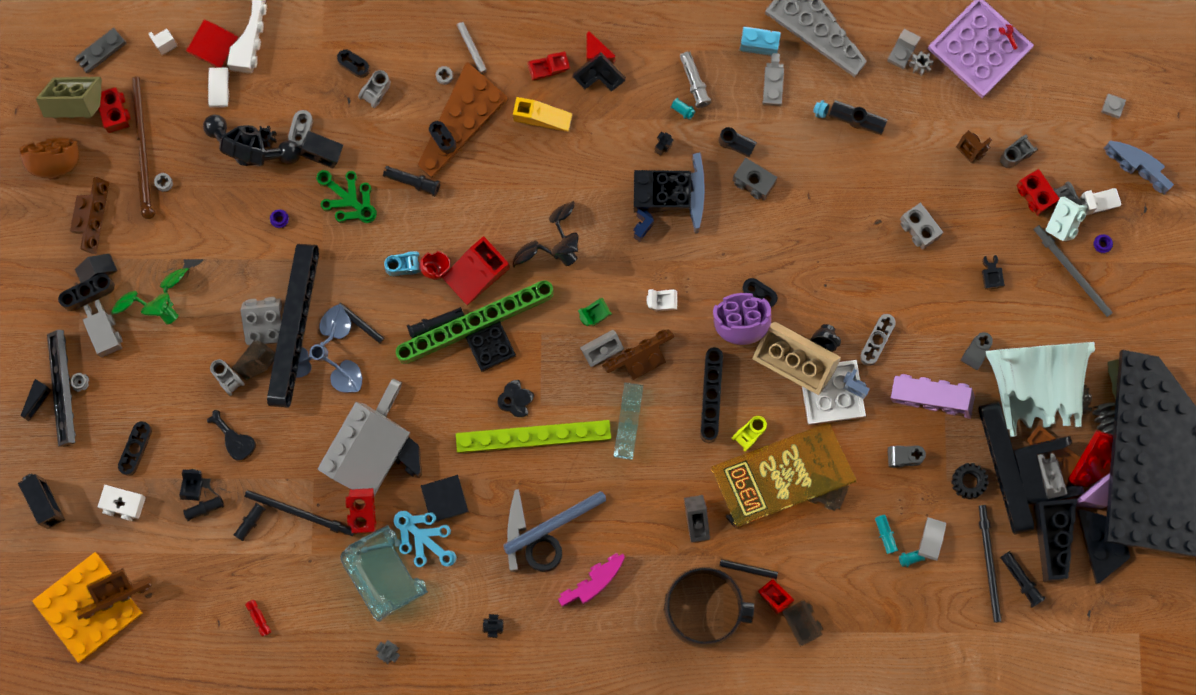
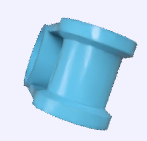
M413 251L388 256L384 262L386 273L390 276L420 273L419 252ZM392 262L398 264V267L394 270L388 267Z

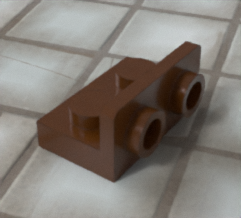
M968 130L962 136L956 148L972 163L976 159L978 161L987 154L986 152L991 148L989 145L992 139L989 137L985 142L981 143L979 137Z

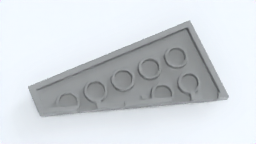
M774 0L766 9L765 14L853 77H856L866 64V59L846 36V32L838 25L836 19L822 0Z

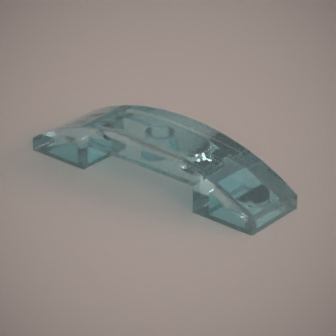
M624 383L614 458L633 460L644 385Z

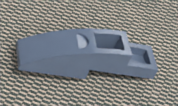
M1109 141L1104 147L1106 154L1119 162L1120 167L1124 171L1132 174L1137 169L1139 175L1145 180L1148 179L1156 191L1165 194L1174 185L1161 173L1165 166L1148 153L1131 145L1116 141Z

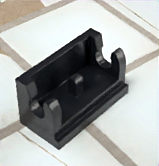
M308 131L303 139L299 154L304 158L333 169L338 163L343 144Z

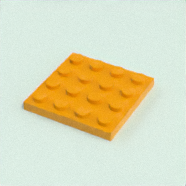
M94 552L32 600L78 663L86 659L143 614L132 598L125 602L119 601L114 603L108 610L103 611L101 609L88 619L82 618L79 620L77 618V611L94 603L87 585L112 573L97 552Z

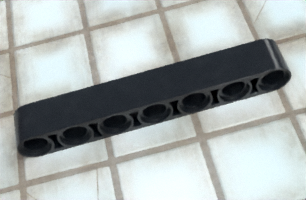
M997 401L980 405L978 407L980 419L1012 532L1016 535L1034 530V523L1000 403Z

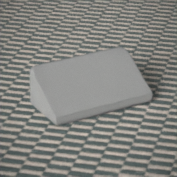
M611 330L583 345L580 349L590 367H593L624 350V347L617 333Z

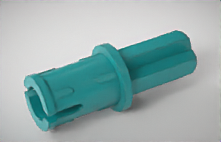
M886 515L876 517L875 521L880 533L879 538H882L886 553L890 554L898 551L893 537L894 531H891Z

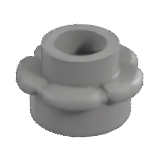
M76 373L72 376L70 385L73 386L75 391L85 390L89 386V378L86 374Z

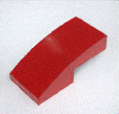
M565 51L548 54L546 58L531 60L527 63L532 81L570 70Z

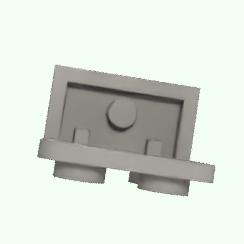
M268 297L260 301L248 299L242 303L240 310L245 343L247 345L278 342L281 326V298Z

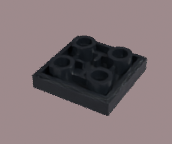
M500 321L465 337L481 372L516 357Z
M458 475L421 485L428 513L432 512L435 514V522L469 513Z

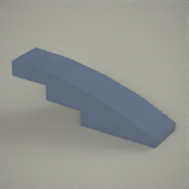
M700 153L693 154L692 156L695 172L691 173L692 192L691 208H689L695 234L699 233L705 194L704 170Z

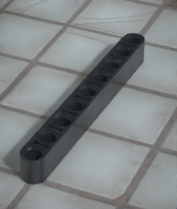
M297 244L295 248L267 394V403L271 407L289 408L292 402L319 258L318 245Z

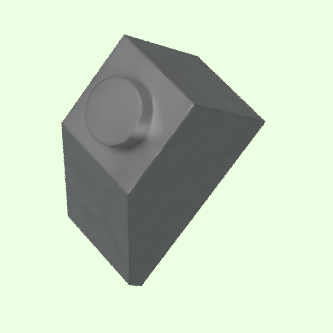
M703 495L684 498L691 543L710 540L707 508Z

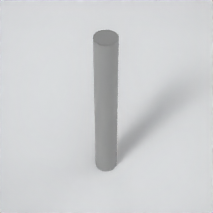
M464 22L457 24L481 74L485 73L487 69Z

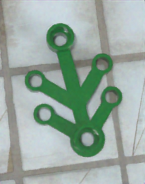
M327 170L318 172L316 176L318 184L323 187L328 186L342 198L339 200H322L321 208L324 211L350 206L357 210L352 212L337 211L335 219L338 223H344L350 219H360L363 223H371L376 219V209L370 205L372 189L369 183L364 182L360 185V191L363 194L362 205L357 201L355 182L357 181V175L354 171H348L345 175L348 182V193L332 180L330 172ZM352 174L355 177L353 180H349L348 176ZM323 177L328 178L327 182H322L321 180ZM364 186L369 187L368 191H363L362 188ZM328 202L330 203V206L328 208H324V203ZM365 212L371 213L369 217L364 216ZM339 214L344 215V218L341 220L337 217Z

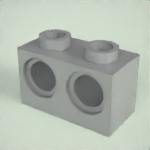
M921 202L903 214L900 219L902 228L906 232L909 231L914 244L917 247L920 246L922 250L939 239L944 233ZM910 217H917L919 223L911 222ZM921 232H928L930 234V238H924Z

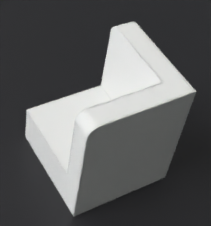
M168 29L155 36L152 32L148 33L161 55L178 46Z

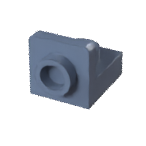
M853 369L852 373L847 372L843 380L846 383L843 389L864 399L869 388L866 387L867 385L864 382L853 380L857 372L856 369Z

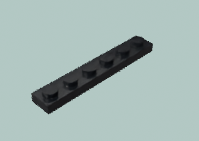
M55 330L47 334L58 447H66L75 443L76 433L73 425L74 414L71 405L72 395L69 386L70 376L67 366L66 338L64 337V330Z

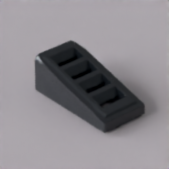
M35 379L20 416L30 421L50 394L51 389Z

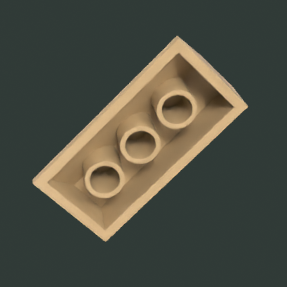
M773 322L766 335L760 340L752 359L811 392L820 395L833 376L841 357L781 324Z

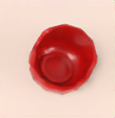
M436 251L433 254L428 252L421 258L419 268L426 278L438 280L443 278L448 272L450 260L441 251Z

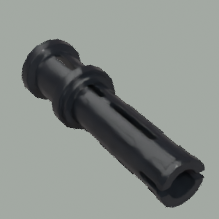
M388 165L385 167L386 171H383V177L413 186L419 192L425 191L431 193L434 197L439 192L441 185L439 180L433 181L427 179L424 175L418 177Z
M459 307L429 320L421 319V322L406 326L411 339L464 316L462 308Z
M1011 551L1000 557L1021 587V593L1025 594L1031 603V608L1046 599L1036 588L1037 584L1033 581L1031 582Z

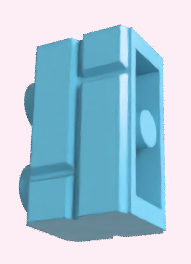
M743 27L740 51L772 56V53L778 52L781 32Z

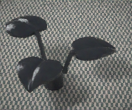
M574 201L561 205L549 217V222H555L562 237L561 242L555 245L551 251L540 244L538 245L536 240L525 244L515 255L513 267L530 260L537 253L538 249H542L554 256L556 260L559 258L565 266H570L576 261L577 256L574 252H578L579 235L574 232L565 236L560 226V221L566 219L571 214L575 205Z

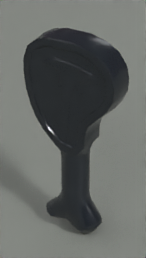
M214 410L212 416L207 418V423L216 424L225 434L226 449L234 460L243 461L254 452L256 448L254 439L248 435L237 434L234 430L230 429L221 419L219 410Z

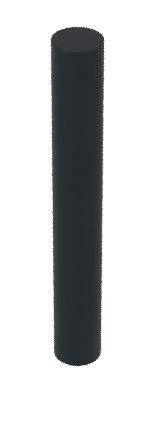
M339 303L343 306L353 323L379 344L385 339L345 305Z
M724 559L720 560L719 567L777 579L778 571Z

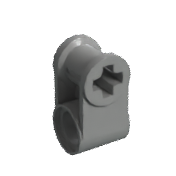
M382 70L375 71L367 84L361 89L358 98L366 100L371 104V107L376 108L391 85L387 73ZM379 78L386 79L383 84H377Z
M218 359L211 363V373L229 396L238 387L245 385L240 377L223 360ZM224 365V372L217 374L215 371L216 367Z

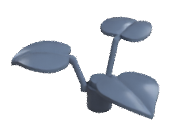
M338 304L324 314L319 324L320 332L323 335L329 336V338L321 342L320 345H313L310 348V354L302 347L296 378L304 377L310 373L312 366L309 361L312 359L318 361L325 360L336 368L330 377L331 384L336 390L340 392H359L362 386V373L358 365L353 361L344 360L338 366L328 358V350L325 347L333 337L342 339L351 330V320L343 306Z

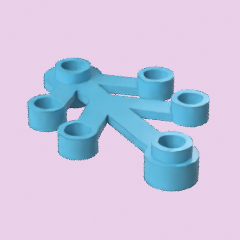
M400 511L394 517V524L401 532L402 544L399 546V551L402 554H408L412 551V545L409 543L410 531L415 538L416 557L414 558V564L417 567H422L427 563V558L424 556L423 543L440 557L442 565L451 566L456 562L457 557L452 550H443L428 537L449 536L451 533L449 526L443 525L439 528L419 529L415 523L433 524L436 521L435 514L429 512L425 515L412 516L408 511ZM428 515L432 516V522L427 520ZM401 517L406 519L405 524L400 522ZM442 528L447 529L446 535L442 534ZM404 545H407L409 548L407 552L403 550ZM445 555L449 556V562L444 560ZM419 557L423 559V564L418 563Z

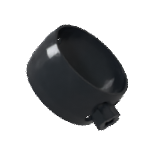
M697 567L682 573L671 584L665 596L664 612L667 624L676 637L688 645L708 648L728 640L736 632L741 622L752 624L754 603L743 602L739 586L728 574L711 567ZM696 574L714 575L724 580L734 591L738 602V617L733 629L724 637L710 642L696 641L682 634L673 623L669 611L671 593L682 580Z

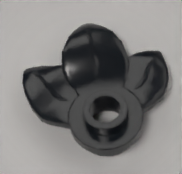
M513 380L504 387V393L498 397L497 404L501 410L510 411L515 417H525L528 415L526 406L532 402L535 395L530 390L521 389L519 380ZM504 399H509L510 404H506Z

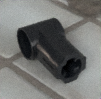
M731 127L724 128L718 139L721 147L730 148L747 157H750L757 143L737 133ZM730 135L732 140L726 141L723 136Z

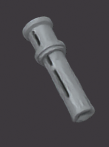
M691 52L682 53L680 59L691 85L690 92L696 100V108L705 107L712 102L706 93V85L699 77Z

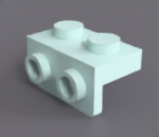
M1060 197L1045 231L1062 241L1074 239L1078 234L1080 223L1086 217L1088 207L1086 205H1078L1066 197Z

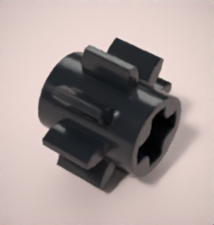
M269 125L267 128L259 126V133L261 134L264 147L272 149L271 145L277 143V140L273 138L277 135L276 131L271 132ZM267 135L268 139L264 140L263 136Z
M489 614V618L483 619V633H488V638H498V634H503L504 619H499L498 614Z

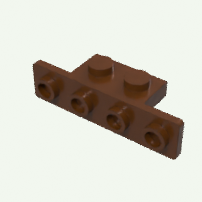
M99 177L93 178L90 195L76 196L70 228L72 233H83L80 249L91 254L97 253L109 189V182Z
M669 329L661 330L656 333V336L642 340L638 346L624 350L617 357L609 358L602 367L607 373H610L624 365L630 378L635 380L666 363L659 346L675 336Z
M122 568L88 584L87 589L94 603L77 611V618L79 620L82 618L88 619L101 609L103 611L110 609L116 602L129 600L132 597L131 595L138 592L139 594L146 592L152 586L151 578L147 577L131 584Z

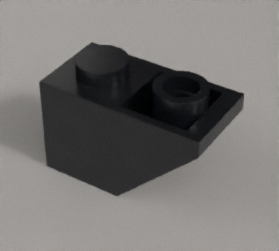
M408 437L395 462L398 465L400 462L406 466L404 470L412 477L416 475L420 478L422 476L420 447Z

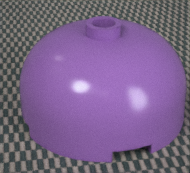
M737 293L723 298V302L718 306H714L713 319L715 329L720 337L729 343L736 345L755 343L766 335L771 326L770 304L764 298L761 300L753 297L751 293Z

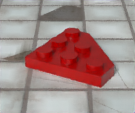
M1100 431L1094 433L1068 478L1072 484L1087 487L1110 473L1112 434Z

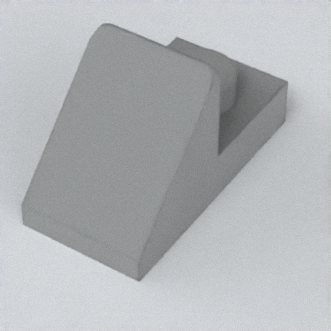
M904 29L887 61L904 70L921 37Z

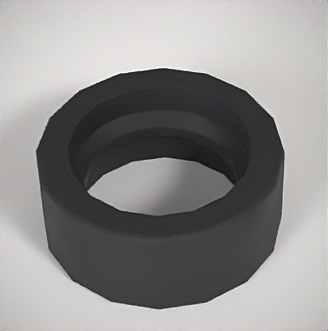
M546 534L526 546V560L534 570L549 572L555 569L561 562L562 547L556 538ZM548 542L553 545L555 557L552 562L542 565L534 560L532 551L537 543Z

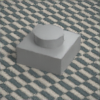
M1108 94L1101 113L1119 119L1126 100Z

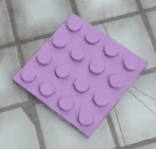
M974 0L927 49L975 93L983 98L1034 45L1014 28L1012 35L1018 46L1014 50L1007 36L999 33V27H1003L1007 31L1005 24H1011L984 0Z

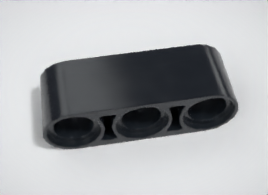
M98 274L60 293L58 301L66 310L75 311L110 294L114 290L115 285L108 275ZM107 280V286L100 288L101 282ZM90 289L89 295L83 296L84 290ZM73 297L72 303L66 305V299Z

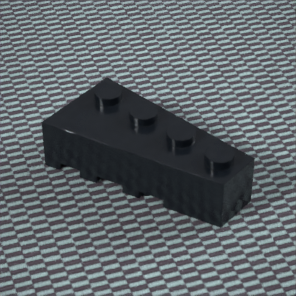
M1078 499L1044 501L1034 505L1043 583L1064 581L1069 577L1071 544L1073 543V527Z

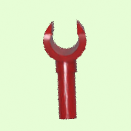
M1005 24L1007 31L1003 27H999V33L1006 35L1013 49H1017L1018 46L1012 35L1014 31L1013 26Z

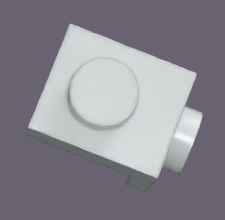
M674 289L663 291L648 290V307L656 312L677 310V291Z

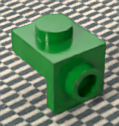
M599 298L586 308L578 310L581 322L587 327L595 326L612 315L603 298Z

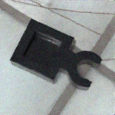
M997 255L993 256V263H989L987 256H984L982 262L987 268L982 270L984 289L1003 288L1005 284L1002 267L996 268L998 263Z

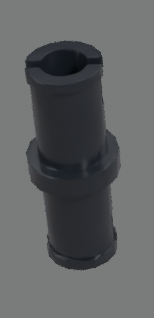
M219 495L205 502L200 501L198 505L184 509L183 513L186 520L190 521L202 515L207 516L209 512L221 507L223 508L224 502Z
M255 503L248 515L242 518L243 522L233 535L244 541L251 529L257 526L256 522L266 509Z

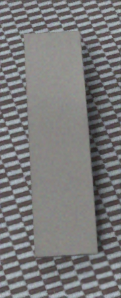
M519 489L515 490L510 507L507 543L520 536L519 531L527 530ZM514 552L508 555L510 572L518 571Z

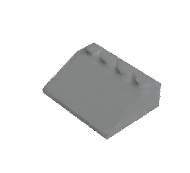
M355 402L320 463L318 470L350 489L374 488L375 496L408 439L410 432L368 405Z

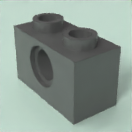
M745 158L734 174L732 181L735 182L734 185L739 189H746L751 192L750 194L754 198L765 200L776 184L778 177ZM755 177L759 182L752 184L749 179Z

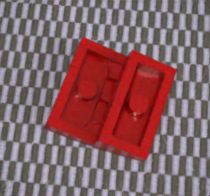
M204 19L186 52L216 68H221L229 55L230 47L237 41L238 36Z

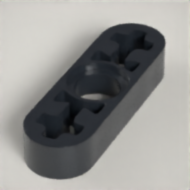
M144 421L137 422L133 426L118 463V470L126 476H131L136 472L152 434L151 426ZM143 426H145L147 432L141 434L140 439L143 440L142 443L139 440L134 439V437L136 436L137 438H139L140 432L138 431V429L143 428ZM134 443L140 445V450L136 454L130 452V446ZM128 454L131 457L136 458V460L134 461L133 459H131L130 465L132 466V468L127 469V471H125L123 465L128 464L130 458L126 457Z

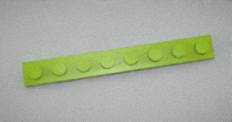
M610 420L456 433L457 453L611 440Z

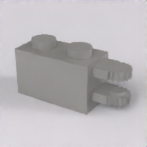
M98 299L95 301V306L99 313L93 315L91 307L88 304L85 305L84 309L87 318L83 319V322L96 353L102 358L122 349L120 343L123 340L118 331L115 332L113 325L116 324L112 315H108L104 311Z

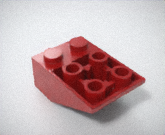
M483 236L463 254L442 279L468 306L510 269V266L506 259Z

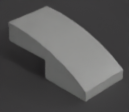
M927 518L918 555L937 561L945 533V522Z

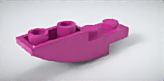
M616 553L607 558L609 562L603 565L598 563L591 567V572H589L591 581L588 582L586 579L577 584V589L573 591L568 589L560 594L561 598L558 599L560 605L564 607L580 598L582 604H585L597 596L616 576L625 556Z

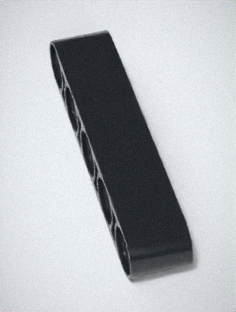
M716 347L708 349L704 364L700 437L705 443L714 442L717 439L719 430L723 353ZM717 354L719 360L713 362L709 359V355ZM710 372H714L717 374L718 379L710 380L707 375ZM714 391L717 397L711 400L706 396V393ZM713 410L716 416L710 419L706 417L705 412ZM712 429L715 435L711 438L706 437L704 431Z

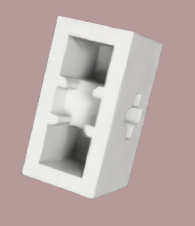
M104 485L98 508L103 510V514L114 516V513L120 514L122 519L132 521L133 518H140L146 497L138 493ZM123 501L125 505L119 507L118 502Z

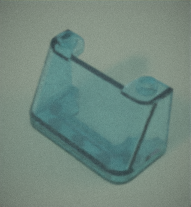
M388 525L350 544L340 555L344 568L372 616L378 622L388 618L428 592L424 581L418 578L412 579L393 547L397 536Z

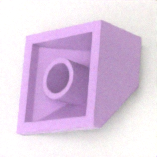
M1110 473L1078 498L1077 507L1103 509L1107 506Z

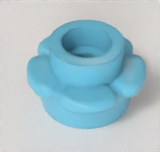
M824 100L820 103L817 102L814 107L816 117H826L829 104L825 103Z

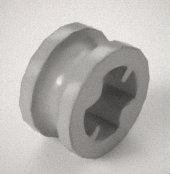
M443 66L437 70L436 79L440 84L446 85L452 81L453 74L449 67ZM446 71L449 78L446 77V80H442V76H439L440 73L443 74Z
M160 173L154 179L155 186L162 192L169 191L173 186L171 177L166 173ZM163 178L168 181L165 183V186L159 184Z

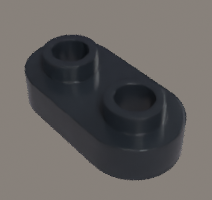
M749 278L743 283V293H751L753 297L761 300L765 297H770L771 301L768 302L770 307L773 308L776 305L778 297L774 290L755 278ZM753 286L755 291L750 292L748 287Z

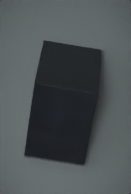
M110 253L89 256L75 269L80 282H84L98 274L110 275L118 271Z

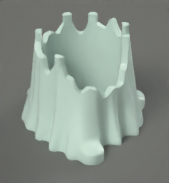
M1095 342L986 351V356L997 380L1007 429H1010V437L1017 436L1018 419L1023 421L1027 428H1032L1034 418L1038 417L1043 420V427H1051V424L1055 423L1054 415L1057 410L1063 420V426H1071L1070 418L1072 414H1074L1075 426H1082V399L1088 358L1095 351Z

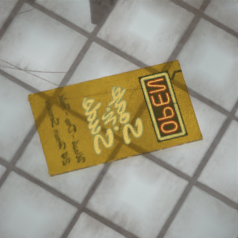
M829 422L711 466V471L716 478L736 527L856 482V477Z

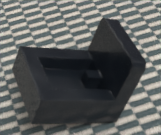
M183 469V480L179 494L180 500L200 501L204 482L202 471Z

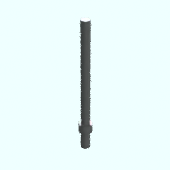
M1040 225L1035 227L1033 230L1041 238V243L1052 251L1105 316L1111 315L1113 312L1057 247L1051 235L1048 236Z

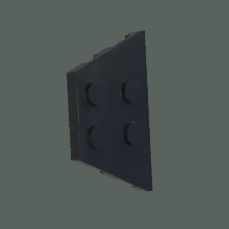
M1081 509L1077 511L1094 581L1095 584H1099L1131 557L1128 546L1105 542L1107 516Z

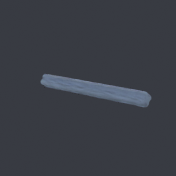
M599 491L503 545L505 552L510 555L606 501L604 493Z

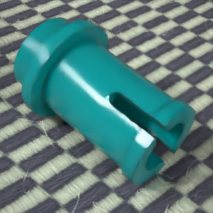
M676 98L671 105V108L683 115L684 119L690 120L696 112L693 106H688L679 98Z
M919 550L907 554L903 552L899 556V561L902 567L906 566L908 568L911 564L925 561V557L918 555Z

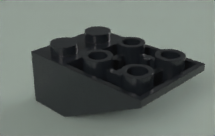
M634 170V213L639 209L642 212L645 210L649 213L691 208V171Z

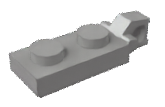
M772 53L771 63H767L765 67L763 105H782L784 68L783 64H779L780 54Z

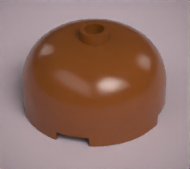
M73 138L45 139L46 141L36 143V145L34 142H30L20 148L21 161L28 173L39 178L58 179L60 176L71 172L79 161L78 143L73 141Z

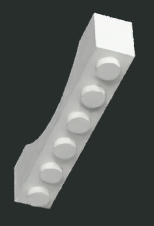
M252 0V14L249 24L238 41L230 47L227 63L230 71L253 73V68H256V51L260 49L261 44L259 34L263 32L264 28L262 17L267 12L266 0Z

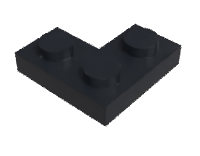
M602 52L573 73V78L584 89H587L599 79L612 92L625 82L626 79Z

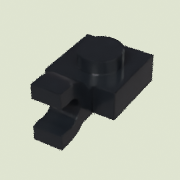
M660 132L657 137L658 143L655 146V153L661 156L663 152L667 153L670 150L674 141L670 134Z

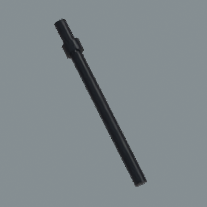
M249 490L245 493L244 497L330 528L332 532H341L352 537L355 534L352 533L350 527L342 525V522L325 519Z
M986 505L978 506L980 515L978 523L979 529L982 530L993 621L997 623L1002 621L989 531L991 523L988 520Z

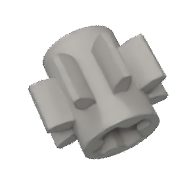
M920 51L918 56L912 55L913 61L910 62L909 66L913 67V73L917 72L922 76L925 71L930 72L931 68L929 66L934 62L929 59L930 54L926 55Z

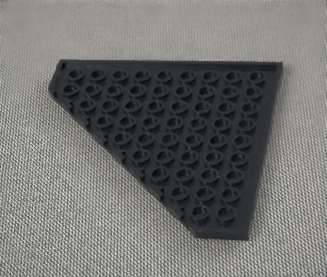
M1121 350L1119 351L1105 542L1196 558V406L1159 356Z

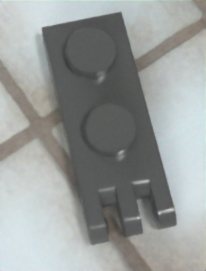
M112 28L77 55L75 60L80 62L79 65L81 68H84L86 73H89L127 43L116 29Z

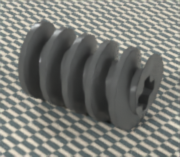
M1105 403L1093 407L1097 409L1092 414L1098 416L1094 421L1095 423H1101L1096 427L1097 430L1113 435V415L1115 410H1111L1115 403Z

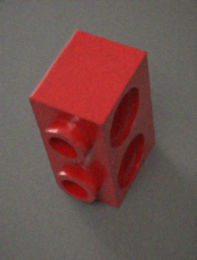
M116 87L101 91L99 112L104 128L108 133L130 127L128 120H131L128 109L124 108L123 104L126 103L125 96ZM111 98H115L114 103L108 104ZM116 115H120V119L118 121H113V118Z
M1040 169L1022 178L1017 184L1018 193L1025 197L1029 209L1033 213L1035 212L1037 216L1055 206L1059 201V197ZM1032 182L1036 188H1029L1027 183ZM1038 198H1043L1046 204H1040Z
M374 488L350 489L349 496L345 499L346 508L350 509V514L347 515V525L351 526L352 533L375 532L377 523ZM360 499L363 500L365 503L358 504L356 500ZM361 517L364 518L366 521L360 522L357 520V518Z

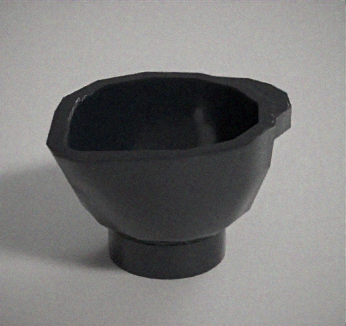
M829 324L821 325L820 329L816 330L810 341L831 352L836 351L837 347L841 344V339L836 335L835 328Z

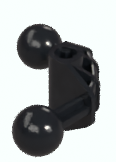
M210 115L203 122L205 134L211 138H217L220 143L219 150L221 153L234 158L242 166H263L265 160L279 159L285 164H294L301 157L299 154L300 146L292 140L283 141L278 148L265 150L261 134L254 126H237L226 133L227 122L220 115Z

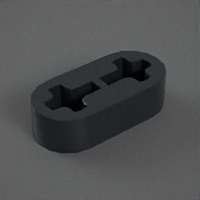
M343 49L338 53L337 60L342 68L359 78H364L369 74L370 68L367 61L347 49ZM349 55L350 61H352V63H350L347 60L343 62L342 57H347ZM355 65H358L359 67H362L364 65L365 71L361 70L360 72H358V68Z
M441 121L432 122L429 126V132L440 150L445 154L454 152L457 144L445 124ZM436 128L441 130L442 134L440 136L436 132ZM446 139L447 142L450 143V146L447 147L444 144L443 140Z

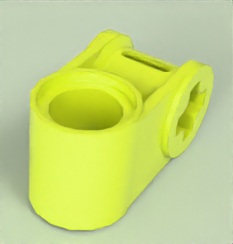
M762 416L753 417L731 439L733 441L736 440L743 447V451L746 452L765 432L767 427L765 418ZM753 422H762L763 428L755 430L752 426Z

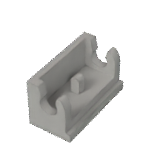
M1051 453L1049 459H1045L1043 454L1037 455L1048 499L1067 495L1059 463L1054 453Z

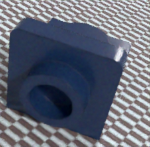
M639 209L636 212V217L643 222H638L633 231H635L634 238L640 242L654 225V220L649 212L645 210L642 212Z

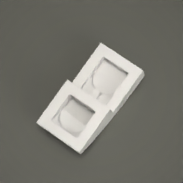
M209 68V108L228 107V68Z

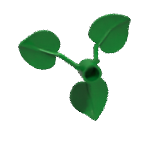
M188 267L168 274L160 284L164 293L158 295L149 303L136 297L137 291L124 294L113 306L111 314L123 312L134 301H138L144 305L141 310L143 315L160 316L166 325L173 323L178 318V314L172 308L174 304L170 300L168 289L176 285L186 271L190 269Z

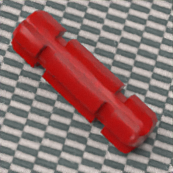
M248 601L245 606L251 612L250 616L256 627L259 628L260 635L262 637L269 635L271 630L266 625L267 622L262 612L257 608L256 601Z

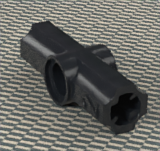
M834 100L829 113L830 117L849 123L853 128H862L881 136L888 120L867 112L863 107H853ZM854 115H860L863 120H856Z

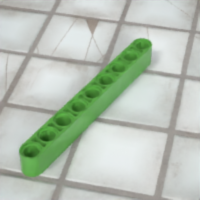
M544 280L400 344L396 348V356L403 364L416 361L499 321L502 322L549 301L553 297V286L549 281ZM543 287L550 289V292L546 295L541 294L539 291ZM525 295H530L533 298L528 303L522 300ZM507 303H513L515 305V308L513 310H507L505 309V305ZM490 311H496L498 313V315L495 318H489L487 316V314ZM477 318L480 320V323L477 326H472L470 321ZM456 326L463 328L460 334L452 332ZM438 334L445 335V339L442 342L435 340ZM426 342L428 346L426 349L420 350L418 349V344ZM403 350L410 351V355L406 358H402L400 353Z

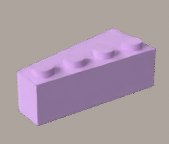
M901 374L900 377L895 376L891 394L893 403L917 408L921 404L923 408L931 411H938L940 408L950 415H955L958 412L963 413L964 418L971 419L975 398L972 388H969L967 384L958 383V386L950 385V382L944 380L931 382V379L920 377L918 380L912 379V376Z

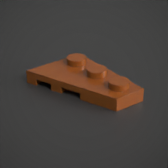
M1038 425L1028 437L1027 442L1029 445L1056 438ZM1068 447L1041 453L1045 459H1049L1051 453L1055 454L1066 486L1069 483L1068 478L1080 457Z

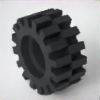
M965 463L955 470V473L952 475L951 484H953L952 488L956 490L957 495H961V498L975 499L986 491L989 481H987L988 475L985 474V469H981L982 466H977L975 463ZM964 475H974L977 479V485L974 488L965 487L963 484Z

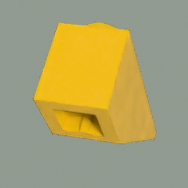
M516 97L513 111L514 122L569 132L572 113L536 100Z

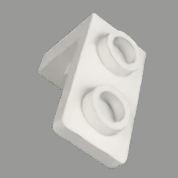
M1116 188L1094 194L1092 190L1086 191L1079 198L1082 205L1088 207L1086 215L1121 206Z

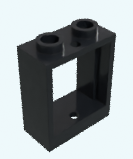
M37 474L24 476L22 478L23 481L19 482L18 485L37 524L49 529L64 521L65 518L46 480Z

